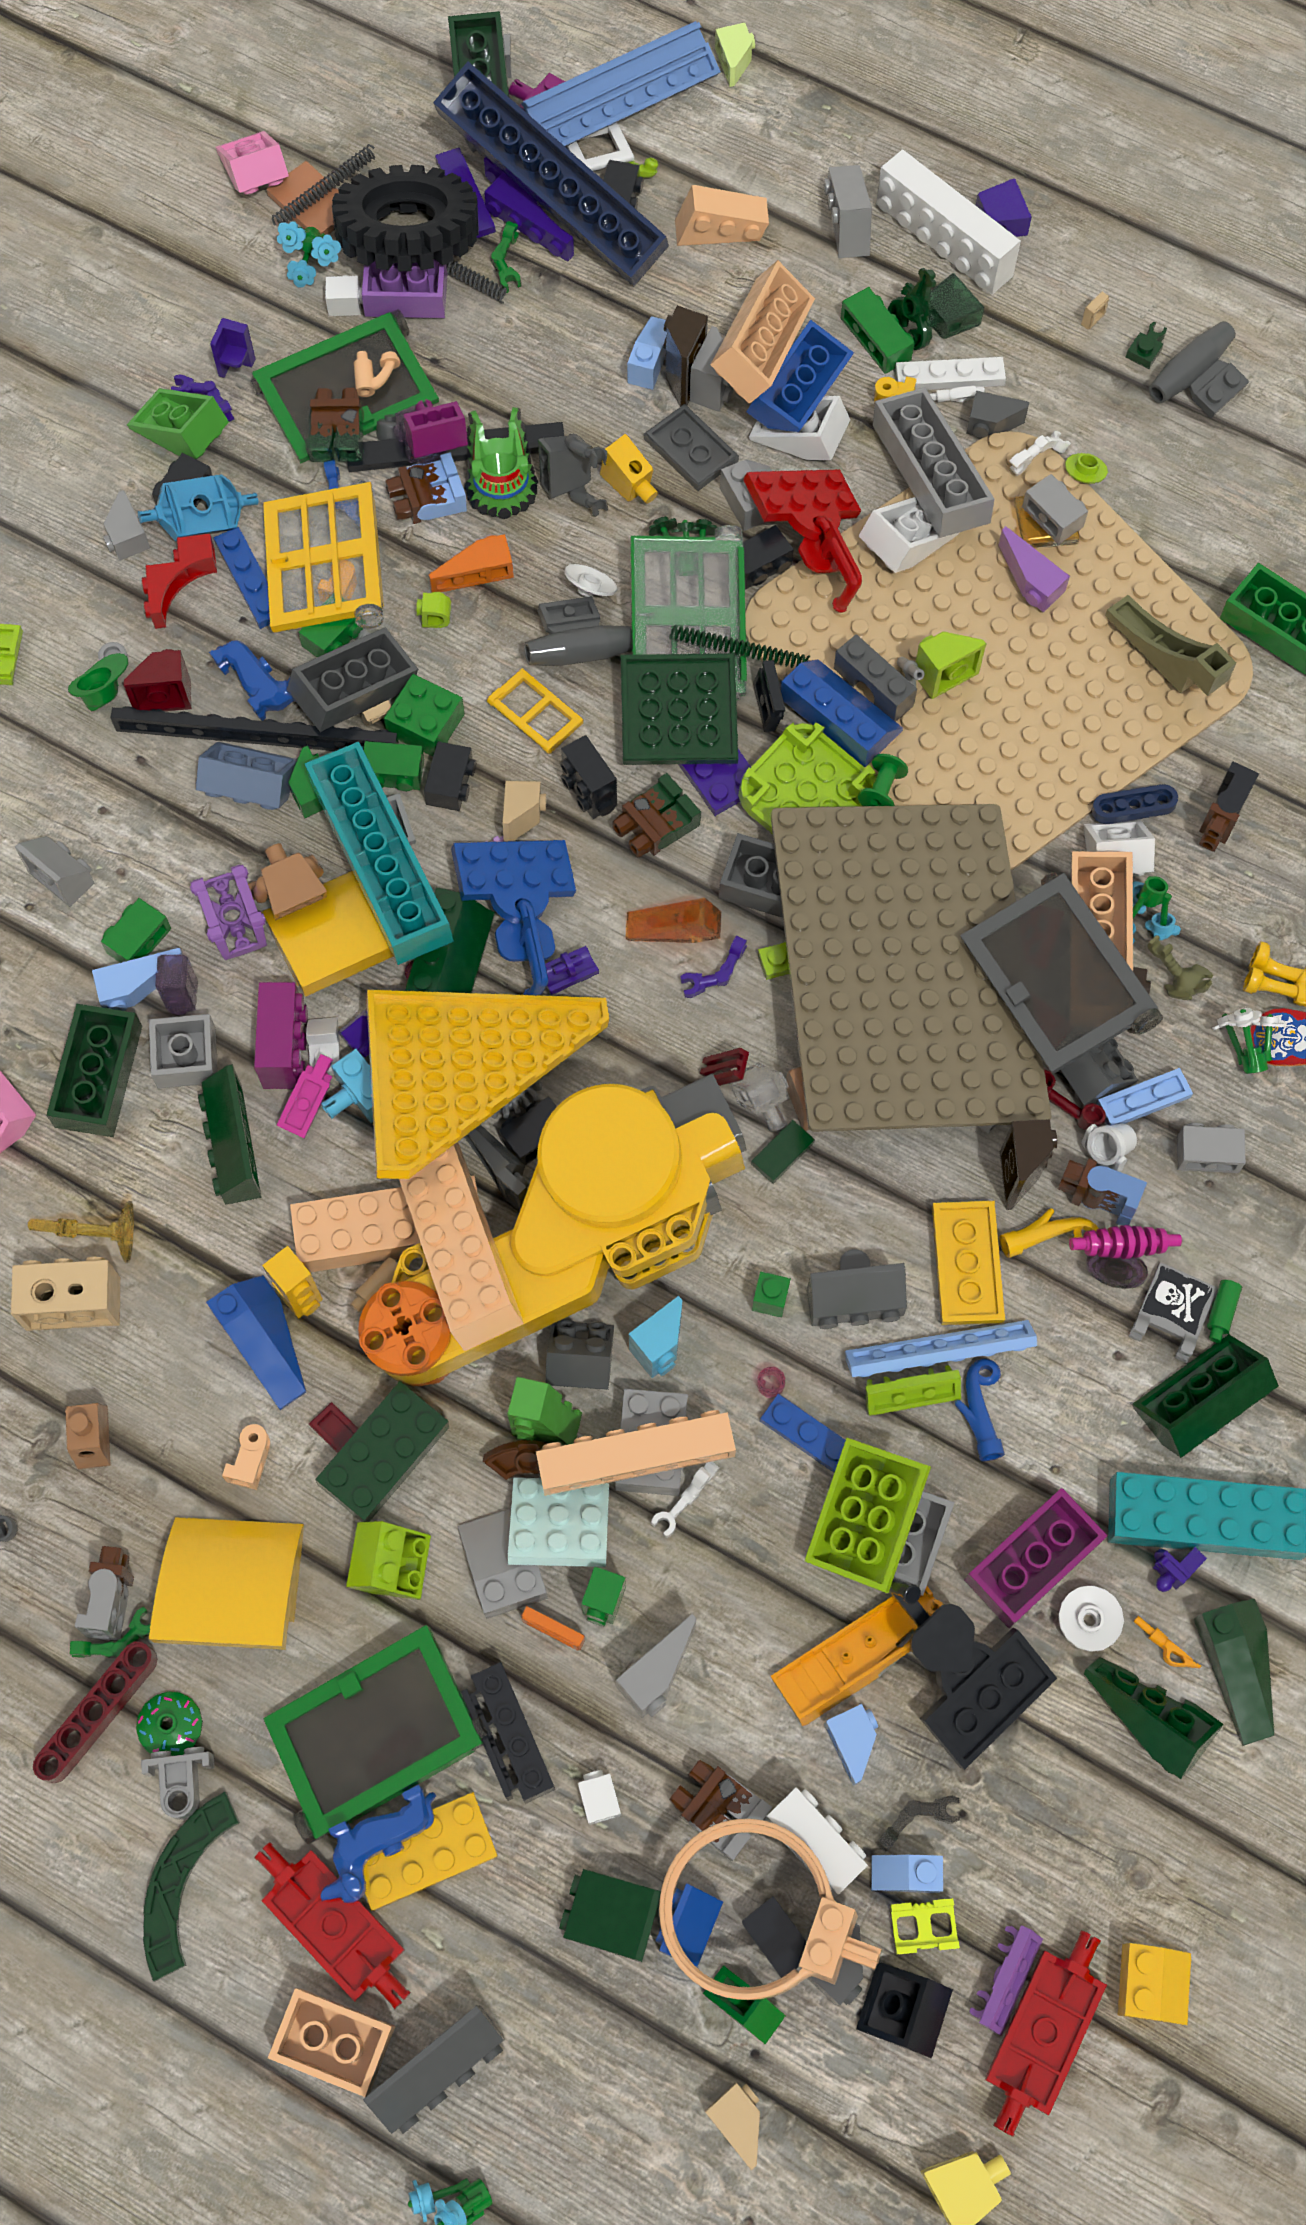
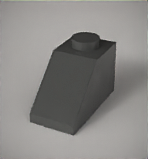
M976 390L966 434L985 438L993 433L1008 432L1025 423L1030 402Z

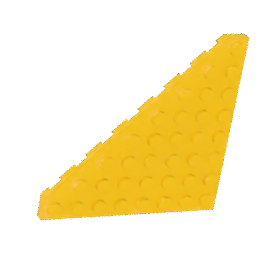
M367 990L366 1001L376 1178L410 1179L608 1027L609 1023L606 998Z

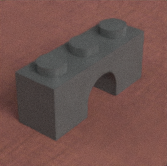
M857 634L836 651L834 669L853 687L860 681L865 683L873 693L874 705L895 722L914 706L917 688Z

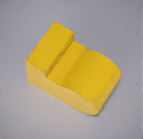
M891 377L880 378L875 384L874 403L877 400L915 390L916 378L906 377L904 383L898 382Z

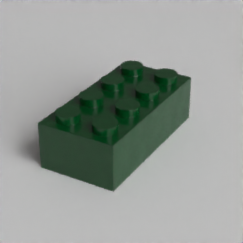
M500 11L448 16L454 77L469 61L510 98Z
M76 1004L46 1115L54 1128L114 1137L142 1030V1025L136 1013Z
M399 1381L315 1479L316 1483L361 1522H370L449 1429V1421Z

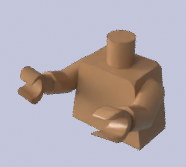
M281 843L270 846L265 850L271 865L261 869L262 876L257 881L248 883L252 897L257 903H264L267 901V898L269 899L275 920L327 897V891L318 879L323 875L324 871L313 855L303 857L300 853L287 857Z

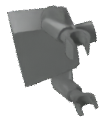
M574 433L568 436L538 439L540 485L552 499L569 492L573 502L586 508H591L592 514L595 517L599 515V509L608 511L606 500H596L585 489V485L591 481V466L597 468V464L602 463V460L604 465H606L607 450L599 446L593 448Z

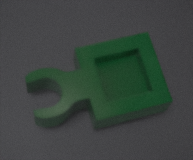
M1156 322L1150 324L1147 335L1141 332L1138 334L1125 357L1147 369H1150L1162 351L1163 343L1161 341H1163L1167 328L1164 327L1162 332H1155Z

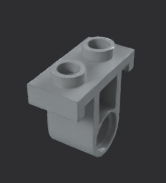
M204 1747L184 1749V1755L171 1756V1751L151 1753V1759L141 1760L143 1775L148 1777L155 1776V1769H159L161 1808L166 1815L174 1819H189L199 1809L198 1763H202V1766L207 1769L215 1768L214 1755L210 1752H204ZM185 1793L188 1798L186 1807L181 1811H175L173 1799L177 1794Z

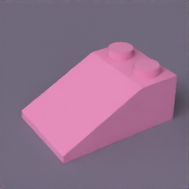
M265 131L216 146L217 153L235 189L239 193H254L259 190V186L268 184V186L278 185L283 182V178L289 176L280 145Z

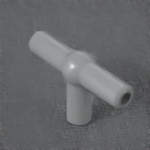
M905 657L897 659V666L903 670L905 678L916 687V680L923 679L924 671L918 667L915 661L908 660Z

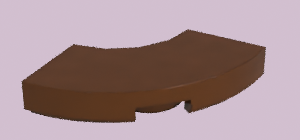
M519 1440L505 1443L483 1455V1462L505 1480L523 1473L540 1475L536 1451L542 1450V1446L549 1443L537 1440Z

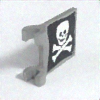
M1160 1262L1128 1337L1140 1342L1142 1336L1146 1333L1148 1325H1151L1182 1340L1175 1358L1187 1363L1189 1357L1193 1354L1198 1336L1218 1288Z

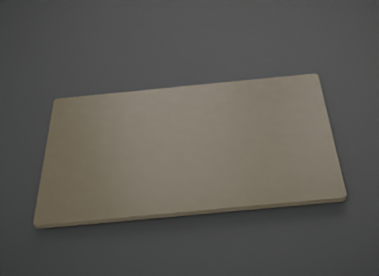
M997 804L774 808L771 812V823L808 1128L813 1132L992 1126L1011 1125L1012 1121L1051 1119L1052 1115L1043 1060L960 936L1016 902L1000 806ZM1019 918L982 941L1012 986L1022 981L1031 995V998L1024 1001V1004L1036 1020Z

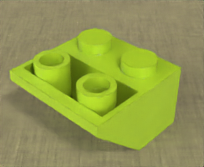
M383 1521L357 1522L346 1587L371 1594L421 1600L431 1535Z

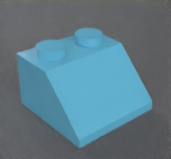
M679 1296L628 1334L629 1351L651 1378L655 1377L658 1373L660 1376L667 1374L676 1365L674 1361L677 1360L683 1301Z

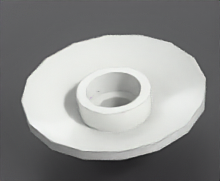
M569 564L565 567V576L578 588V592L585 597H593V595L612 596L617 591L615 582L606 574L594 568L580 564Z
M1083 1586L1068 1593L1061 1603L1058 1614L1060 1629L1065 1638L1075 1647L1089 1652L1104 1650L1113 1645L1122 1633L1124 1624L1122 1608L1117 1599L1103 1588ZM1085 1615H1091L1094 1618L1093 1626H1088L1084 1623L1083 1618Z

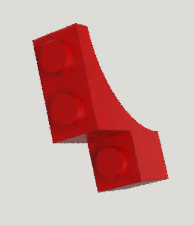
M210 533L177 537L178 549H173L175 562L145 566L146 577H142L144 594H148L149 601H144L146 618L152 619L155 629L166 627L168 609L181 589L197 578L217 573L215 548Z

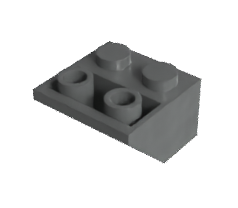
M1077 1035L1074 1039H1072V1040H1071L1069 1043H1067L1065 1046H1067L1068 1044H1070V1043H1072L1073 1041L1077 1040L1078 1038L1082 1037L1083 1035ZM1114 1038L1061 1069L1084 1106L1096 1104L1098 1099L1124 1090L1139 1081L1134 1074L1132 1064L1127 1059H1124L1117 1049L1118 1044Z
M567 1319L553 1323L547 1348L545 1383L551 1386L609 1390L614 1325H606L603 1322L577 1323Z

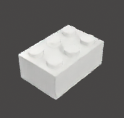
M796 1787L766 1816L764 1821L786 1828L809 1846L819 1859L826 1873L834 1898L868 1866L863 1861L866 1854L854 1841L848 1844L839 1833L843 1829L830 1815L824 1818L816 1809L819 1803L806 1789L800 1792ZM786 1845L791 1850V1852L801 1861V1863L810 1871V1869L803 1861V1859L793 1849Z

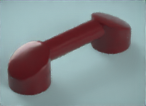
M1044 1069L1049 1101L1075 1118L1077 1125L1083 1130H1087L1092 1124H1095L1097 1127L1102 1126L1106 1113L1101 1106L1087 1104L1081 1109L1053 1089L1056 1083L1055 1077L1050 1071Z

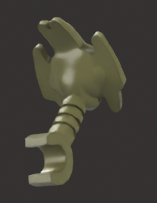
M1158 935L1148 943L1147 946L1150 952L1161 959L1174 976L1173 985L1166 984L1164 986L1170 997L1191 1000L1192 996L1208 991L1212 981L1211 979H1203L1212 978V972L1198 964L1189 968H1182L1171 954L1173 950L1172 944L1169 943L1164 947L1160 943Z

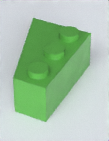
M516 1377L507 1415L512 1436H517V1441L560 1442L561 1446L574 1444L582 1412L576 1409L572 1410L573 1404L569 1401H564L563 1404L561 1402L562 1395L550 1384Z

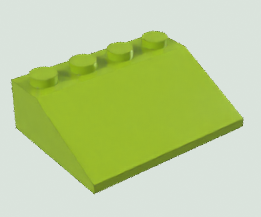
M846 1438L804 1561L874 1589L889 1593L931 1466Z

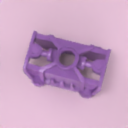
M243 864L231 867V873L208 879L205 882L203 878L190 882L191 892L198 896L209 926L206 933L208 939L212 943L215 942L224 960L235 958L267 946L263 928L266 920L264 914L257 910L246 880L249 873ZM235 879L239 889L235 900L233 895L227 893L230 888L229 881ZM213 887L218 894H221L222 897L219 899L220 905L211 901L207 888ZM229 910L240 912V917L236 921L229 922L224 919L225 914ZM244 926L254 931L257 943L251 944L247 938L243 937V934L246 932ZM229 932H231L233 937H237L235 949L229 952L225 941Z

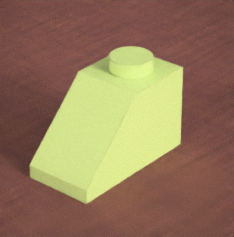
M745 23L718 28L715 32V50L729 87L735 86L751 62L752 49H755L754 35L748 32Z

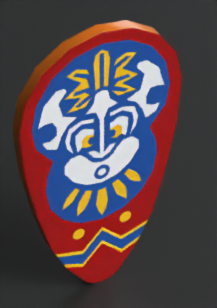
M1281 1008L1263 1013L1262 1016L1272 1014L1273 1017H1279V1023L1287 1024V1027L1272 1028V1060L1267 1061V1064L1273 1066L1306 1065V1012ZM1252 1025L1250 1031L1253 1046H1261L1262 1051H1264L1266 1026Z

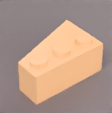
M692 185L675 219L677 246L760 241L769 225L767 199L765 197Z

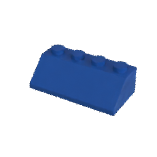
M810 320L790 348L772 386L757 397L746 412L769 429L800 432L854 352Z
M818 659L800 663L782 680L781 693L783 701L812 725L816 722L825 727L823 733L864 767L903 731L902 726Z

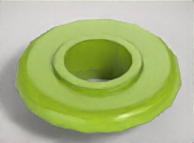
M1073 454L1065 462L1068 474L1076 481L1085 484L1099 483L1106 478L1108 473L1106 464L1092 454Z

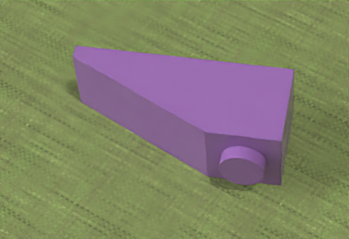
M1005 526L1002 529L998 546L1022 596L1025 597L1031 606L1045 612L1066 591L1070 576Z

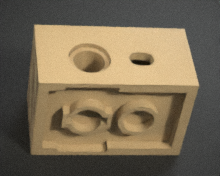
M88 1257L86 1261L80 1262L60 1258L54 1260V1263L45 1264L37 1260H27L22 1265H12L11 1315L26 1331L119 1326L121 1278L110 1262L103 1257Z

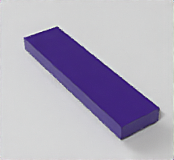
M460 147L435 155L439 169L445 170V176L450 173L460 176L461 182L467 181L473 187V192H476L479 235H477V238L495 233L494 222L489 211L486 209L485 202Z

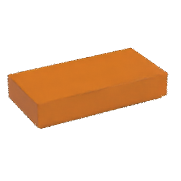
M526 1606L521 1615L523 1623L577 1651L581 1650L585 1642L584 1635Z

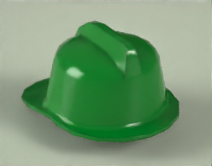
M116 653L102 658L84 674L73 680L68 686V692L72 696L80 697L90 711H95L108 704L118 694L119 685L117 678L121 676L128 666L127 656Z

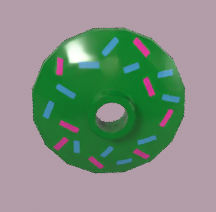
M167 1691L155 1695L144 1704L138 1715L136 1730L139 1742L150 1754L160 1751H171V1756L184 1755V1749L192 1748L197 1743L201 1735L203 1720L199 1707L191 1698L180 1692ZM165 1718H171L173 1721L172 1727L168 1730L162 1728V1722Z

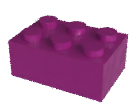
M259 982L254 1068L263 1089H294L302 1071H305V1061H301V1051H306L307 1039L306 1033H303L302 1023H307L308 1007L304 1005V995L298 992L295 982Z

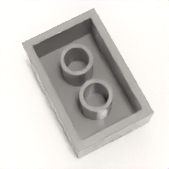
M624 1389L620 1429L628 1433L638 1431L637 1427L643 1424L656 1423L658 1427L668 1425L671 1419L686 1417L688 1394ZM682 1468L615 1481L616 1491L679 1496Z

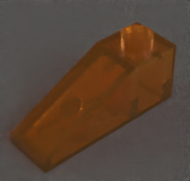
M706 898L627 912L626 939L628 941L697 943L720 939L721 911Z

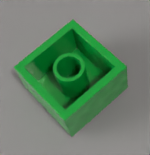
M412 674L384 717L386 730L397 733L398 740L407 745L422 746L423 752L433 757L437 742L447 743L464 717L463 697Z

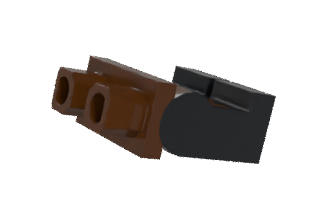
M1232 761L1216 794L1218 798L1215 803H1212L1199 830L1200 833L1204 834L1199 842L1200 846L1215 852L1219 842L1226 844L1240 816L1239 813L1260 773Z

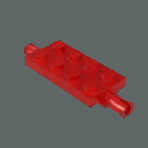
M271 1842L265 1845L263 1850L271 1857V1860L261 1851L254 1858L275 1879L273 1881L275 1885L261 1901L354 2002L369 1987H375L395 2010L402 2001L393 1993V1990L403 2000L411 1993L390 1972V1965L405 1949L359 1900L354 1903H344L340 1898L324 1901L320 1899L323 1888L336 1881L338 1877L312 1850L298 1863L290 1864Z
M1080 1931L1070 1957L1065 1958V1960L1047 1951H1042L984 2079L1005 2091L1006 2100L993 2126L1012 2137L1015 2135L1014 2132L1026 2107L1030 2108L1032 2106L1042 2113L1050 2115L1106 1989L1107 1984L1091 1976L1088 1969L1101 1940L1096 1937H1090L1091 1934L1085 1931Z

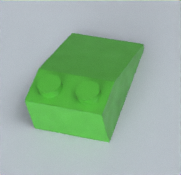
M159 388L129 421L127 426L132 431L178 456L184 453L197 459L205 453L210 443L222 433L223 428L229 421L213 396Z

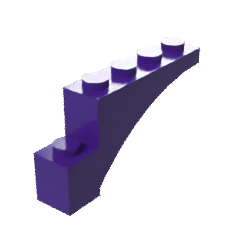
M485 156V177L492 183L484 191L485 205L489 213L506 223L510 221L518 224L517 230L528 236L532 242L539 243L554 256H559L568 262L574 256L573 237L552 221L533 197Z

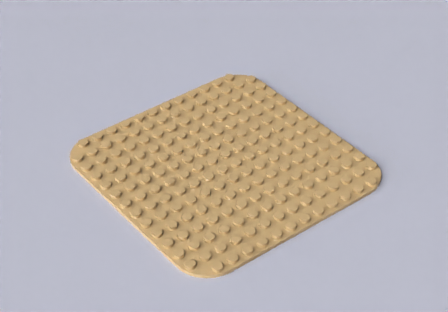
M1008 431L988 435L965 449L966 454L995 499L990 524L960 532L956 537L912 568L895 573L859 537L860 532L871 515L870 513L841 533L862 575L861 587L847 606L845 612H837L832 605L833 600L841 595L847 585L841 572L816 573L810 570L801 560L755 593L748 604L745 617L746 638L750 645L754 642L756 646L760 643L761 648L763 645H766L767 649L771 646L772 651L775 647L778 651L782 649L783 653L788 650L789 654L793 651L794 656L796 653H799L800 656L804 654L805 659L810 655L808 661L820 660L849 685L851 684L834 669L836 651L856 634L904 677L903 670L897 666V659L905 657L916 662L919 644L927 636H935L944 631L984 640L986 648L979 674L934 699L930 698L919 681L916 680L917 695L914 706L896 721L903 727V731L880 754L896 756L908 766L907 776L901 779H894L888 796L893 800L894 806L999 805L1010 868L1013 870L1092 813L1094 800L1099 795L1122 791L1238 706L1251 686L1253 665L1250 654L1240 638L1219 619L1199 596L1089 484L1076 481L1068 474L1065 467L1066 461L1053 448L1039 453L1020 475L1014 474L1010 470L1012 466L1009 462L1010 459L1024 449L1027 450L1038 437L1026 433ZM1050 474L1058 481H1062L1066 485L1067 490L1076 499L1082 501L1088 510L1084 527L1059 545L1022 508L1026 491ZM909 487L879 508L915 496ZM1005 526L1070 576L1066 591L1045 612L1031 606L1025 597L1022 596L998 546L1002 529ZM1129 595L1150 615L1175 632L1208 645L1218 643L1236 662L1229 681L1209 696L1196 684L1180 693L1105 616L1107 609ZM779 656L775 668L778 680L781 683L796 668L797 658L794 667L791 669V658L788 666L785 667L786 656L781 666L779 665ZM862 681L858 682L853 688L874 704V696L869 687ZM871 761L868 765H870V766L873 768V770L876 772V774H875V779H876L878 772H877V771L874 769V767L872 766V761Z

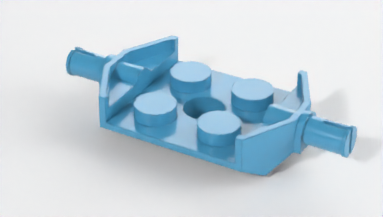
M220 474L163 483L160 488L157 505L152 510L138 511V518H140V523L159 522L176 542L177 537L237 528L241 508L243 506L258 505L259 500L256 498L257 493L241 495V492H237L231 481ZM197 498L203 499L207 503L208 509L204 511L198 510L194 506L193 500Z

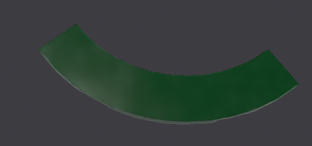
M223 1792L209 1800L189 1817L169 1840L153 1870L143 1910V1944L153 1982L187 1966L179 1937L181 1900L189 1876L200 1857L217 1838L240 1823L227 1792Z

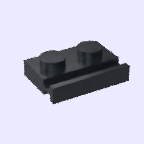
M774 660L762 662L763 668H759L753 681L764 732L776 731L785 712Z

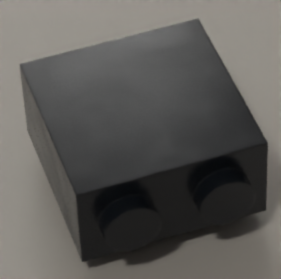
M584 735L561 748L562 760L560 761V766L563 774L560 777L566 789H572L576 794V802L583 812L587 811L591 818L595 819L600 815L606 816L610 814L617 806V778L587 735Z

